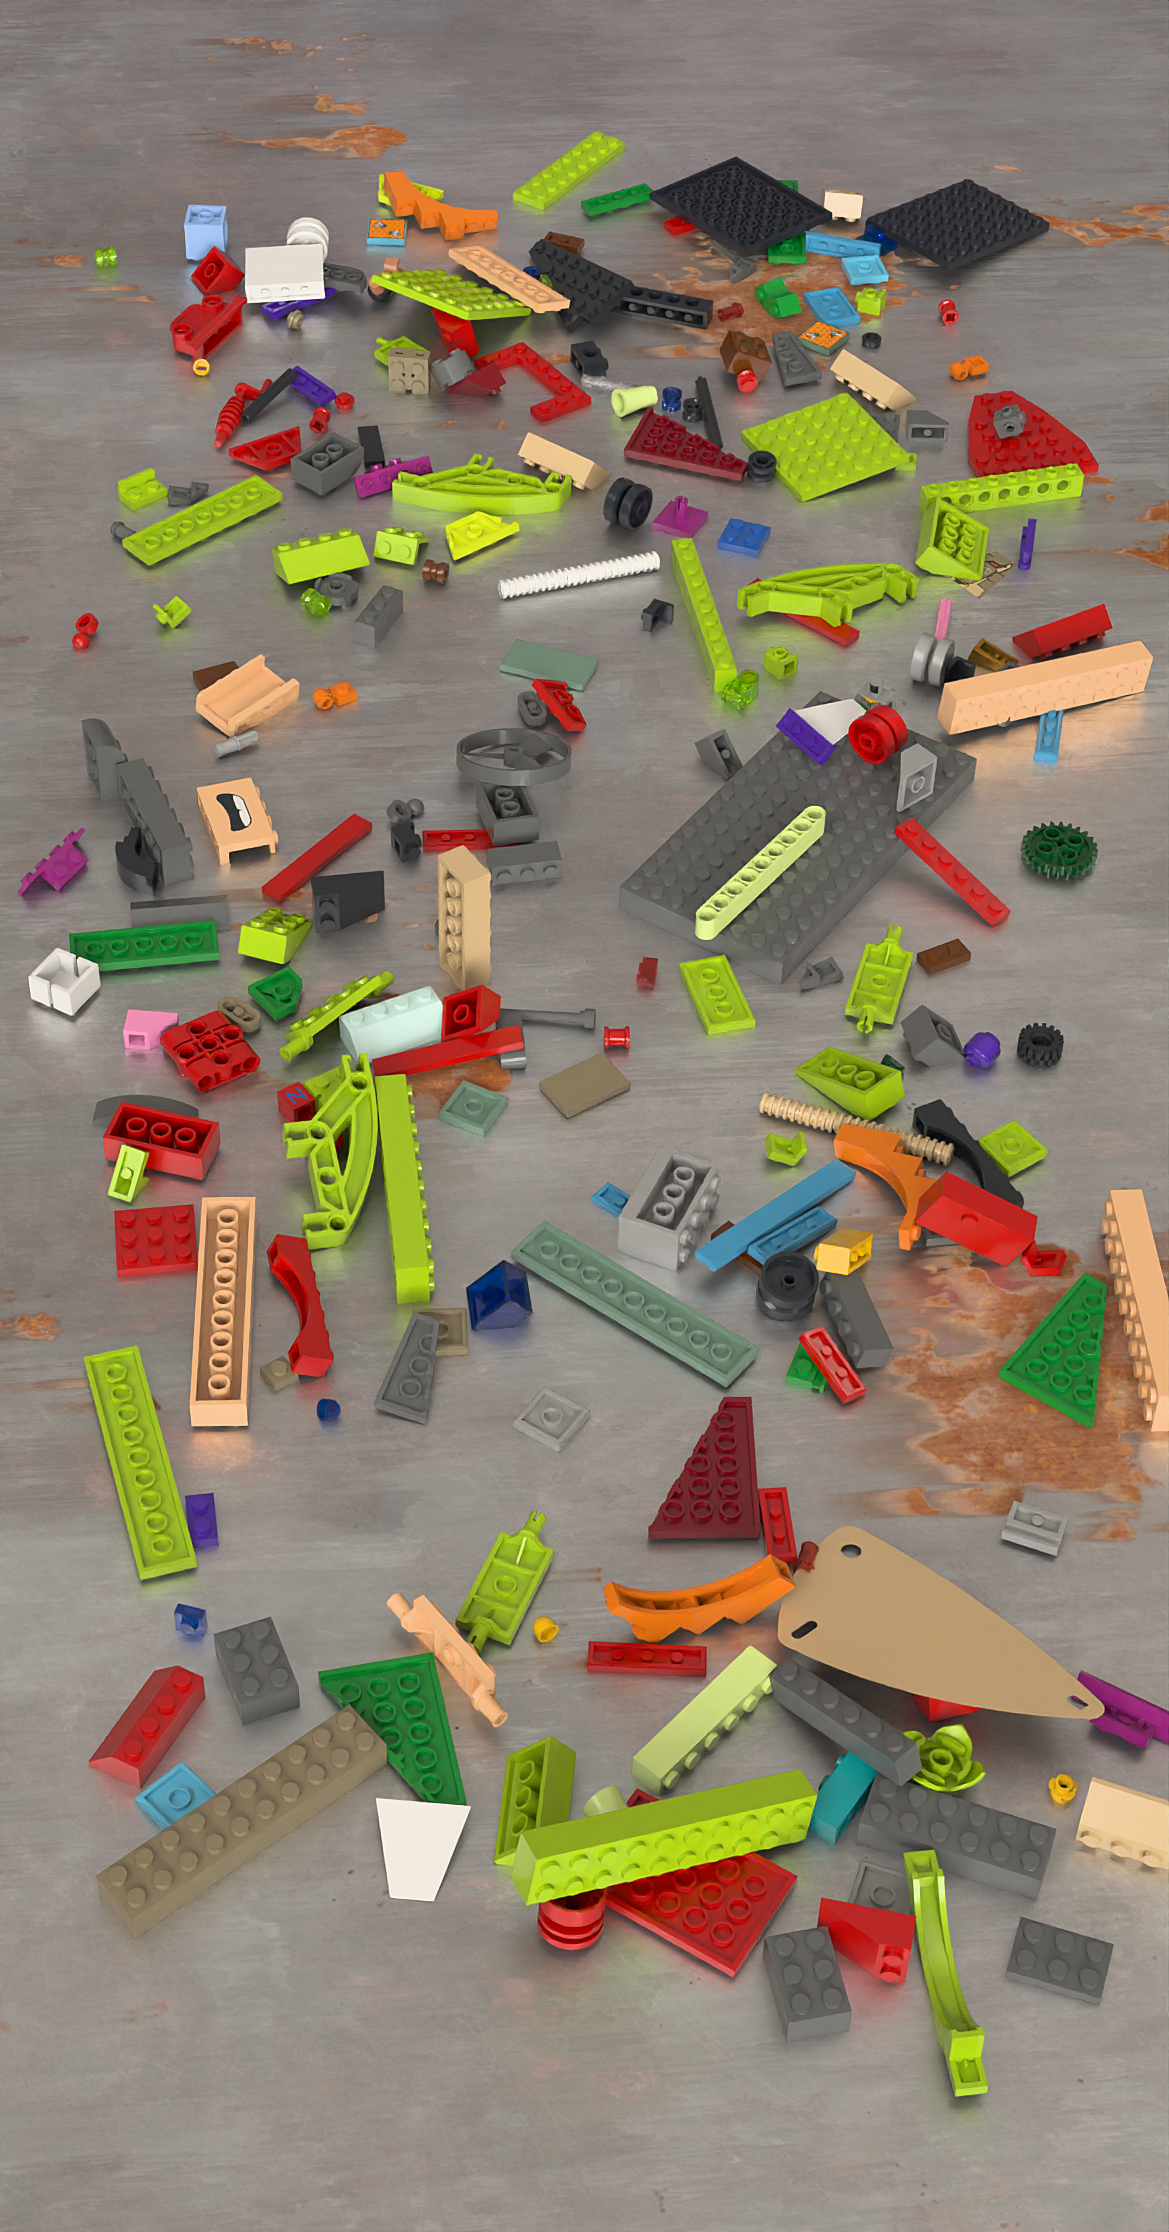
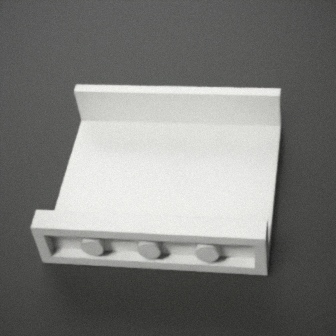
M323 244L246 248L245 289L247 303L325 298Z

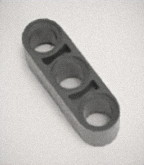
M521 1011L500 1012V1019L495 1022L496 1030L519 1025L524 1044L522 1049L499 1054L500 1069L526 1068Z

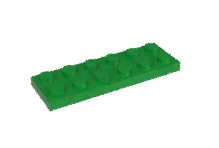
M215 920L69 934L70 953L76 955V963L77 959L82 957L98 964L99 971L220 960Z

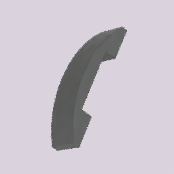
M123 1095L97 1102L92 1121L93 1124L109 1125L121 1102L198 1118L199 1109L165 1097Z

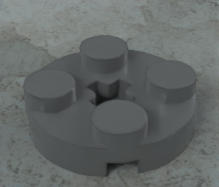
M345 573L330 574L328 578L323 580L320 577L315 582L317 602L321 605L349 607L351 602L358 596V583L352 580V576Z

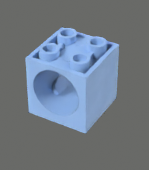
M188 205L184 223L187 259L202 260L213 246L226 253L229 241L227 206Z

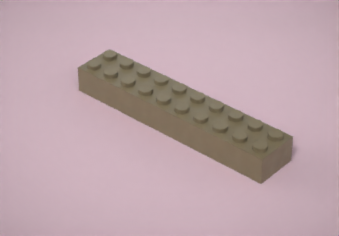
M350 1705L346 1706L96 1875L99 1896L135 1939L387 1766V1745Z

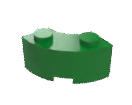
M782 278L763 283L754 288L755 299L761 303L765 311L772 317L782 318L802 312L797 294L787 289Z

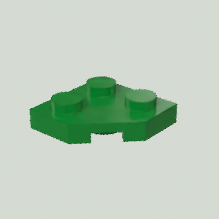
M288 966L249 985L248 994L277 1021L297 1011L303 988V979Z

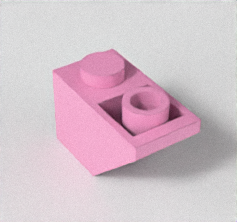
M128 1009L123 1029L125 1048L151 1050L159 1046L161 1036L166 1031L179 1026L178 1013Z

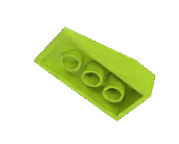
M828 1046L794 1069L795 1074L851 1114L869 1121L877 1118L879 1114L894 1106L905 1097L901 1072L899 1070Z

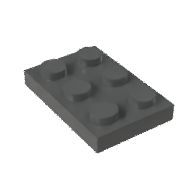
M1021 1917L1005 1977L1099 2005L1114 1944Z

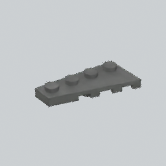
M416 1312L413 1313L374 1401L375 1408L426 1425L439 1320Z

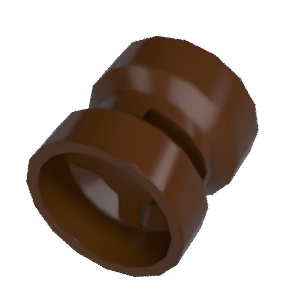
M427 559L423 566L422 579L425 581H432L434 579L439 584H445L449 576V564L445 562L436 564L434 560Z

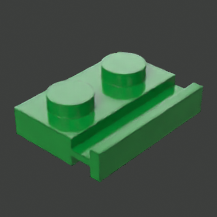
M799 1343L786 1374L785 1382L810 1390L816 1388L820 1390V1393H824L828 1382L802 1344Z

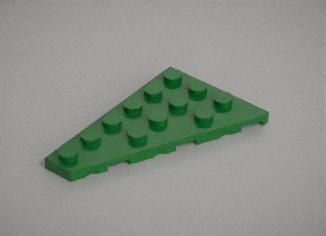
M1084 1272L1003 1365L998 1375L1002 1380L1090 1429L1095 1419L1107 1284Z
M433 1652L318 1672L319 1684L342 1709L350 1705L387 1745V1760L424 1802L467 1806Z

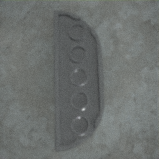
M323 263L324 288H336L337 291L348 290L354 294H361L366 289L367 279L364 277L363 271L352 267Z

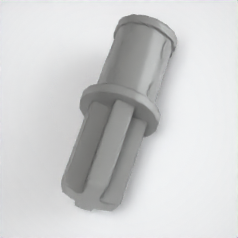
M251 730L238 736L233 734L227 740L214 743L213 747L216 755L221 757L234 751L240 752L241 748L259 742V736L256 730Z

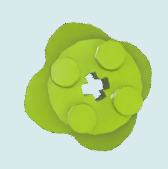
M962 1724L944 1726L936 1730L928 1739L917 1731H901L902 1734L917 1743L922 1769L907 1782L954 1796L963 1789L981 1781L985 1776L984 1766L978 1761H971L972 1742Z

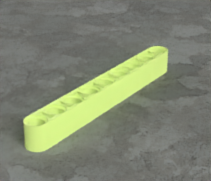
M819 806L806 808L696 912L695 935L703 940L714 938L823 835L826 811Z

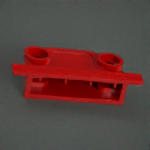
M207 295L203 297L202 305H190L170 324L174 349L192 355L193 360H206L243 324L242 306L248 302L247 298L238 295L230 303L223 302V298L219 295Z

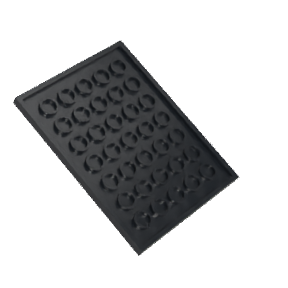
M737 156L650 193V200L745 258L766 250L773 245L780 244L782 241L793 238L800 233L809 231L816 226L823 225L825 222L832 220L833 215L831 211Z
M964 179L946 188L939 189L933 193L868 217L866 225L945 269L952 270L1049 230L1050 223L1041 216L1030 213L1028 209L1021 208L1015 205L1014 202L1002 198L1001 195L989 191L986 187L974 183L973 180Z

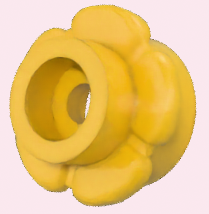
M1058 1774L1056 1778L1052 1777L1048 1783L1050 1795L1058 1803H1069L1076 1797V1792L1079 1789L1076 1780L1071 1779L1067 1774Z

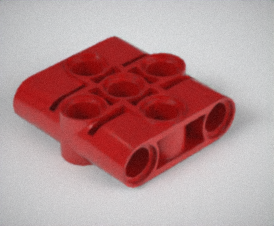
M218 1010L166 1031L160 1038L161 1046L176 1063L178 1074L187 1077L195 1089L202 1093L253 1072L258 1068L261 1061L257 1053L243 1038L242 1029L239 1026L233 1025L225 1014Z

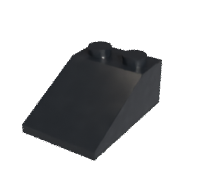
M383 870L311 877L312 906L316 932L341 930L385 910Z

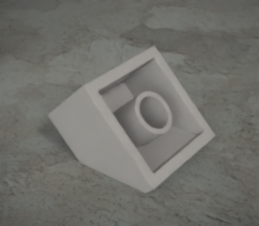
M918 743L905 749L900 755L896 793V810L898 812L905 810L933 793L937 756Z

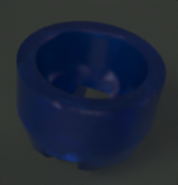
M321 1399L318 1402L317 1416L321 1421H332L340 1415L341 1407L335 1400Z

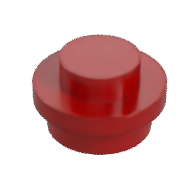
M343 392L337 395L334 401L339 410L347 411L352 409L355 398L349 393Z

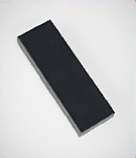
M378 425L357 427L360 446L364 447L363 462L365 468H370V466L382 463V466H385V457Z

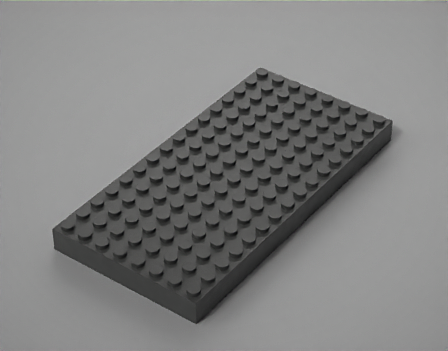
M820 691L802 709L842 700ZM907 729L908 740L905 746L892 754L883 763L878 765L870 764L861 759L852 748L847 734L833 744L837 748L822 766L782 731H779L619 887V908L719 956L725 955L727 960L781 985L907 852L909 847L894 834L896 826L912 817L927 830L972 783L975 776L977 758ZM918 743L937 756L933 793L905 810L898 812L896 810V793L900 755L905 749ZM810 806L822 807L826 811L823 835L714 938L709 940L698 938L695 935L697 910L806 808Z

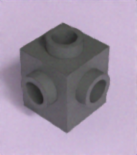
M1018 404L994 411L993 423L1000 439L1017 436L1024 432V424L1027 422L1024 411H1020Z

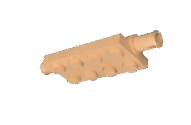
M396 1593L391 1596L387 1601V1607L401 1620V1626L408 1632H415V1636L429 1652H433L434 1658L472 1699V1705L475 1710H480L494 1727L502 1725L508 1718V1712L495 1700L496 1673L491 1664L482 1661L473 1644L464 1641L455 1624L452 1622L448 1623L442 1616V1612L436 1603H430L422 1595L414 1600L413 1608L403 1597L402 1593Z

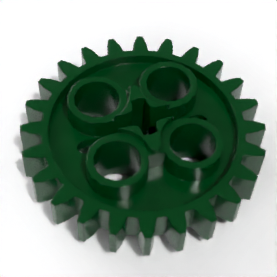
M1050 821V826L1041 823L1040 828L1033 826V831L1028 830L1027 835L1023 836L1021 858H1025V864H1031V870L1038 869L1039 875L1045 872L1047 873V878L1055 875L1056 880L1060 876H1064L1068 880L1069 875L1078 878V873L1085 875L1086 870H1092V865L1096 863L1098 849H1096L1097 843L1093 842L1094 837H1087L1088 831L1080 832L1081 827L1073 829L1071 823L1066 827L1063 826L1062 822H1059V825H1055Z

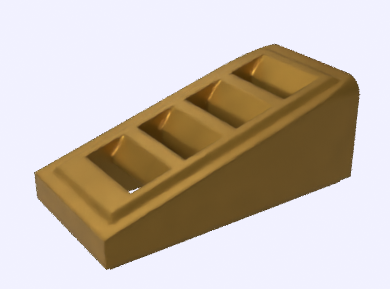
M983 638L972 649L968 658L973 663L999 671L1005 665L1004 663L1008 661L1014 664L1019 662V660Z

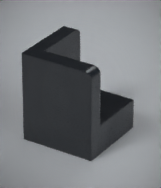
M956 656L945 668L943 688L945 683L974 677L976 664Z

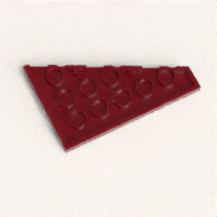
M651 407L647 408L624 448V457L648 461L653 464L667 465L672 468L686 469L691 472L729 478L734 481H742L748 465L747 462L736 458L731 453H723L719 450V446L703 439L697 433L692 435L687 432L685 426L670 420L666 415L660 416L654 413Z
M723 1397L718 1406V1411L710 1420V1425L704 1435L702 1434L693 1449L692 1456L687 1459L681 1475L672 1485L667 1494V1499L661 1504L652 1525H649L648 1539L760 1538L761 1528L752 1397Z

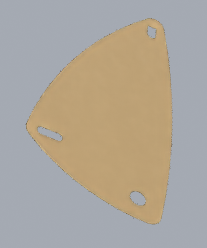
M856 1526L840 1527L817 1545L795 1572L793 1580L796 1587L784 1595L778 1620V1640L790 1649L842 1671L918 1695L985 1709L1029 1715L1095 1719L1104 1713L1105 1708L1100 1700L1016 1628L930 1568ZM853 1544L861 1549V1554L850 1558L844 1556L841 1549L845 1545ZM808 1621L817 1623L818 1626L802 1638L796 1639L792 1637V1632ZM1069 1696H1076L1087 1703L1088 1706L1080 1710L1069 1703L1067 1698Z

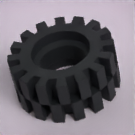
M1034 1023L1033 1027L1030 1024L1026 1025V1029L1023 1028L1019 1034L1017 1045L1018 1057L1020 1059L1023 1058L1025 1064L1030 1062L1031 1067H1034L1035 1064H1038V1068H1043L1044 1064L1047 1068L1051 1067V1064L1056 1065L1058 1060L1060 1061L1064 1044V1037L1060 1035L1061 1031L1059 1029L1054 1031L1055 1027L1050 1025L1048 1028L1046 1027L1047 1023H1042V1026ZM1034 1044H1043L1047 1047H1039Z

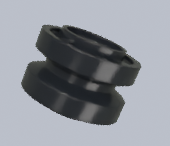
M755 451L751 453L748 457L747 476L758 483L771 481L775 477L776 457L768 451Z

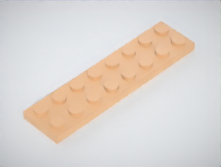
M481 245L449 249V257L454 259L456 263L467 267V270L478 274V277L484 278L490 284L499 287L501 291L507 292L512 298L521 301L523 305L531 307L536 313H545V311L549 310L560 311L561 309L569 308V299Z

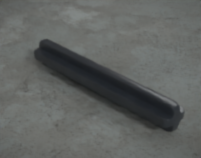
M288 368L242 412V420L247 423L251 422L297 377L296 371Z

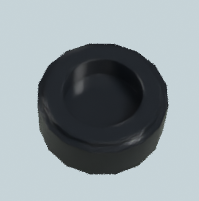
M874 332L865 333L862 336V346L867 349L879 348L882 338Z

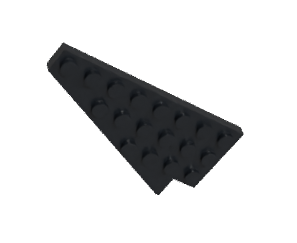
M542 238L528 251L544 285L570 300L569 308L558 311L569 333L582 321L595 326L634 287L631 280Z

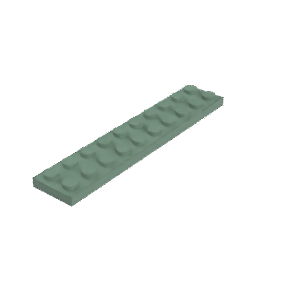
M545 1220L511 1251V1258L726 1388L759 1355L758 1346Z

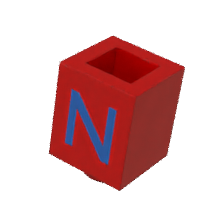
M300 1082L277 1091L278 1110L290 1123L310 1121L316 1115L315 1099Z

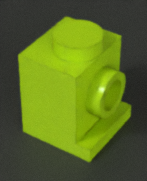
M864 288L862 292L858 291L855 303H858L857 311L880 316L885 307L887 289H882L881 292L872 288Z
M782 645L777 648L769 647L764 653L763 667L780 681L797 673L799 655L790 653Z

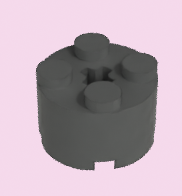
M458 348L449 353L450 358L445 361L440 358L432 363L433 368L430 371L442 392L445 391L444 386L448 385V387H451L468 376L470 371L472 373L476 372L465 350L461 351Z

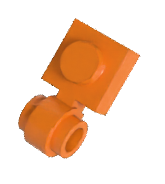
M980 355L963 358L962 363H952L949 370L956 380H964L968 372L971 376L989 372L990 365Z
M348 681L327 687V689L318 688L313 692V701L319 708L323 709L330 708L334 702L339 707L358 700V692Z

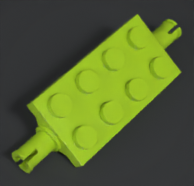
M895 924L890 925L887 929L886 937L876 945L866 943L845 1007V1015L860 1018L857 1023V1029L862 1033L865 1025L867 1026L865 1033H870L873 1029L874 1021L892 1025L894 1023L914 956V952L904 951L900 946L899 941L903 929L899 925H897L895 932L893 931Z
M385 970L380 975L370 978L365 975L357 981L353 979L342 986V992L339 994L335 992L325 999L326 1004L322 1007L318 1005L307 1012L309 1016L306 1019L300 1018L290 1025L291 1030L284 1034L289 1043L279 1049L282 1058L290 1061L301 1051H307L313 1045V1035L361 999L379 997L381 991L394 983L393 975Z
M531 1511L523 1529H520L517 1533L510 1535L500 1532L455 1619L456 1627L470 1631L465 1642L472 1643L478 1655L487 1637L508 1645L511 1644L554 1557V1549L543 1546L539 1541L538 1536L547 1521L546 1516L541 1512L537 1519H535L537 1511Z

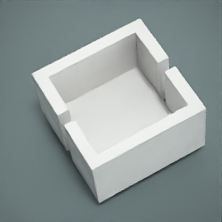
M56 948L28 977L31 999L48 1006L53 1003L55 1009L69 1015H73L101 986L98 964L79 957L76 963V955L60 948Z

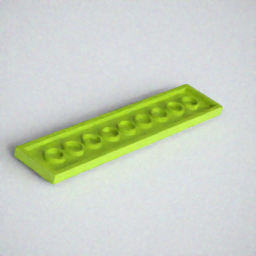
M138 1345L84 1356V1365L140 1580L197 1567V1559Z

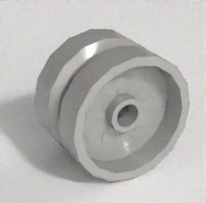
M924 632L915 647L910 667V679L922 683L928 678L930 685L943 687L945 668L954 658L955 641L943 637L937 643L935 635Z

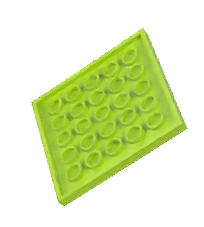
M438 268L435 271L425 269L424 271L414 270V272L403 270V273L393 271L392 273L381 272V274H373L371 281L467 321L527 316L531 312V307L523 305L517 299L513 301L506 294H495L491 288H480L476 282H465L462 280V277L447 275L445 270Z
M847 392L741 431V438L754 452L768 451L776 457L775 474L801 502L909 462V454Z

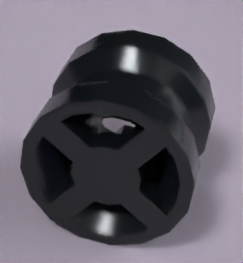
M697 398L685 399L683 401V420L689 423L701 421L703 402Z

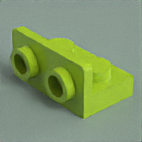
M152 467L122 479L117 483L119 499L133 511L168 496L167 488L156 480L155 470Z

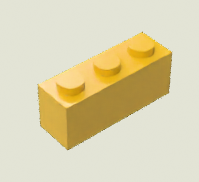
M847 1228L840 1229L817 1245L814 1253V1260L817 1261V1270L849 1275L871 1259L873 1233Z

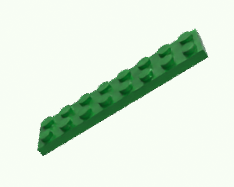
M778 180L799 193L797 180ZM804 232L767 248L768 263L776 265L782 263L806 264L807 255Z

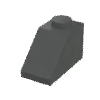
M907 410L905 424L907 441L947 442L949 422L927 410Z
M725 729L710 734L694 743L703 763L725 780L733 777L743 767Z

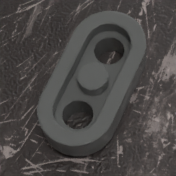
M527 691L519 694L518 708L525 722L533 727L545 724L547 721V710L542 700L537 696V693Z

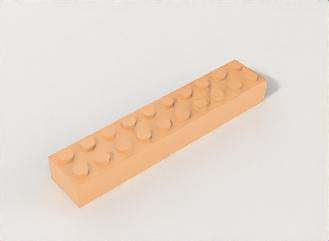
M1141 641L945 683L937 719L947 733L952 735L996 725L997 723L1001 724L1007 721L1009 717L1010 721L1048 713L1050 710L1059 711L1143 692L1153 656Z
M1142 1189L1110 1190L1108 1201L1104 1202L1105 1218L1100 1221V1231L1106 1237L1105 1253L1110 1254L1111 1258L1109 1261L1110 1274L1115 1275L1114 1291L1120 1297L1119 1313L1124 1315L1125 1318L1123 1324L1124 1334L1129 1336L1130 1339L1128 1351L1129 1355L1134 1357V1377L1139 1378V1398L1144 1399L1143 1416L1145 1421H1149L1151 1432L1169 1431V1298Z
M202 1197L190 1390L192 1426L248 1425L257 1232L256 1197Z

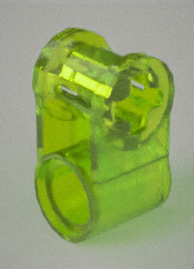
M753 670L742 671L723 689L721 694L722 702H730L736 705L739 710H744L758 696L759 674Z

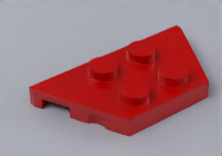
M297 426L230 448L229 456L264 471L290 464L291 458L301 452L300 427Z

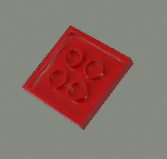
M194 1204L114 1211L118 1277L198 1270Z

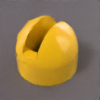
M198 359L195 361L193 369L197 375L206 376L210 371V365L206 360ZM198 367L207 368V370H198Z
M540 1616L534 1621L533 1632L540 1642L550 1641L557 1635L559 1627L550 1617Z

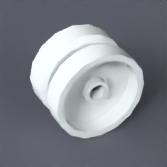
M310 217L295 220L289 227L286 246L323 244L325 261L329 245V232L326 226L321 221Z

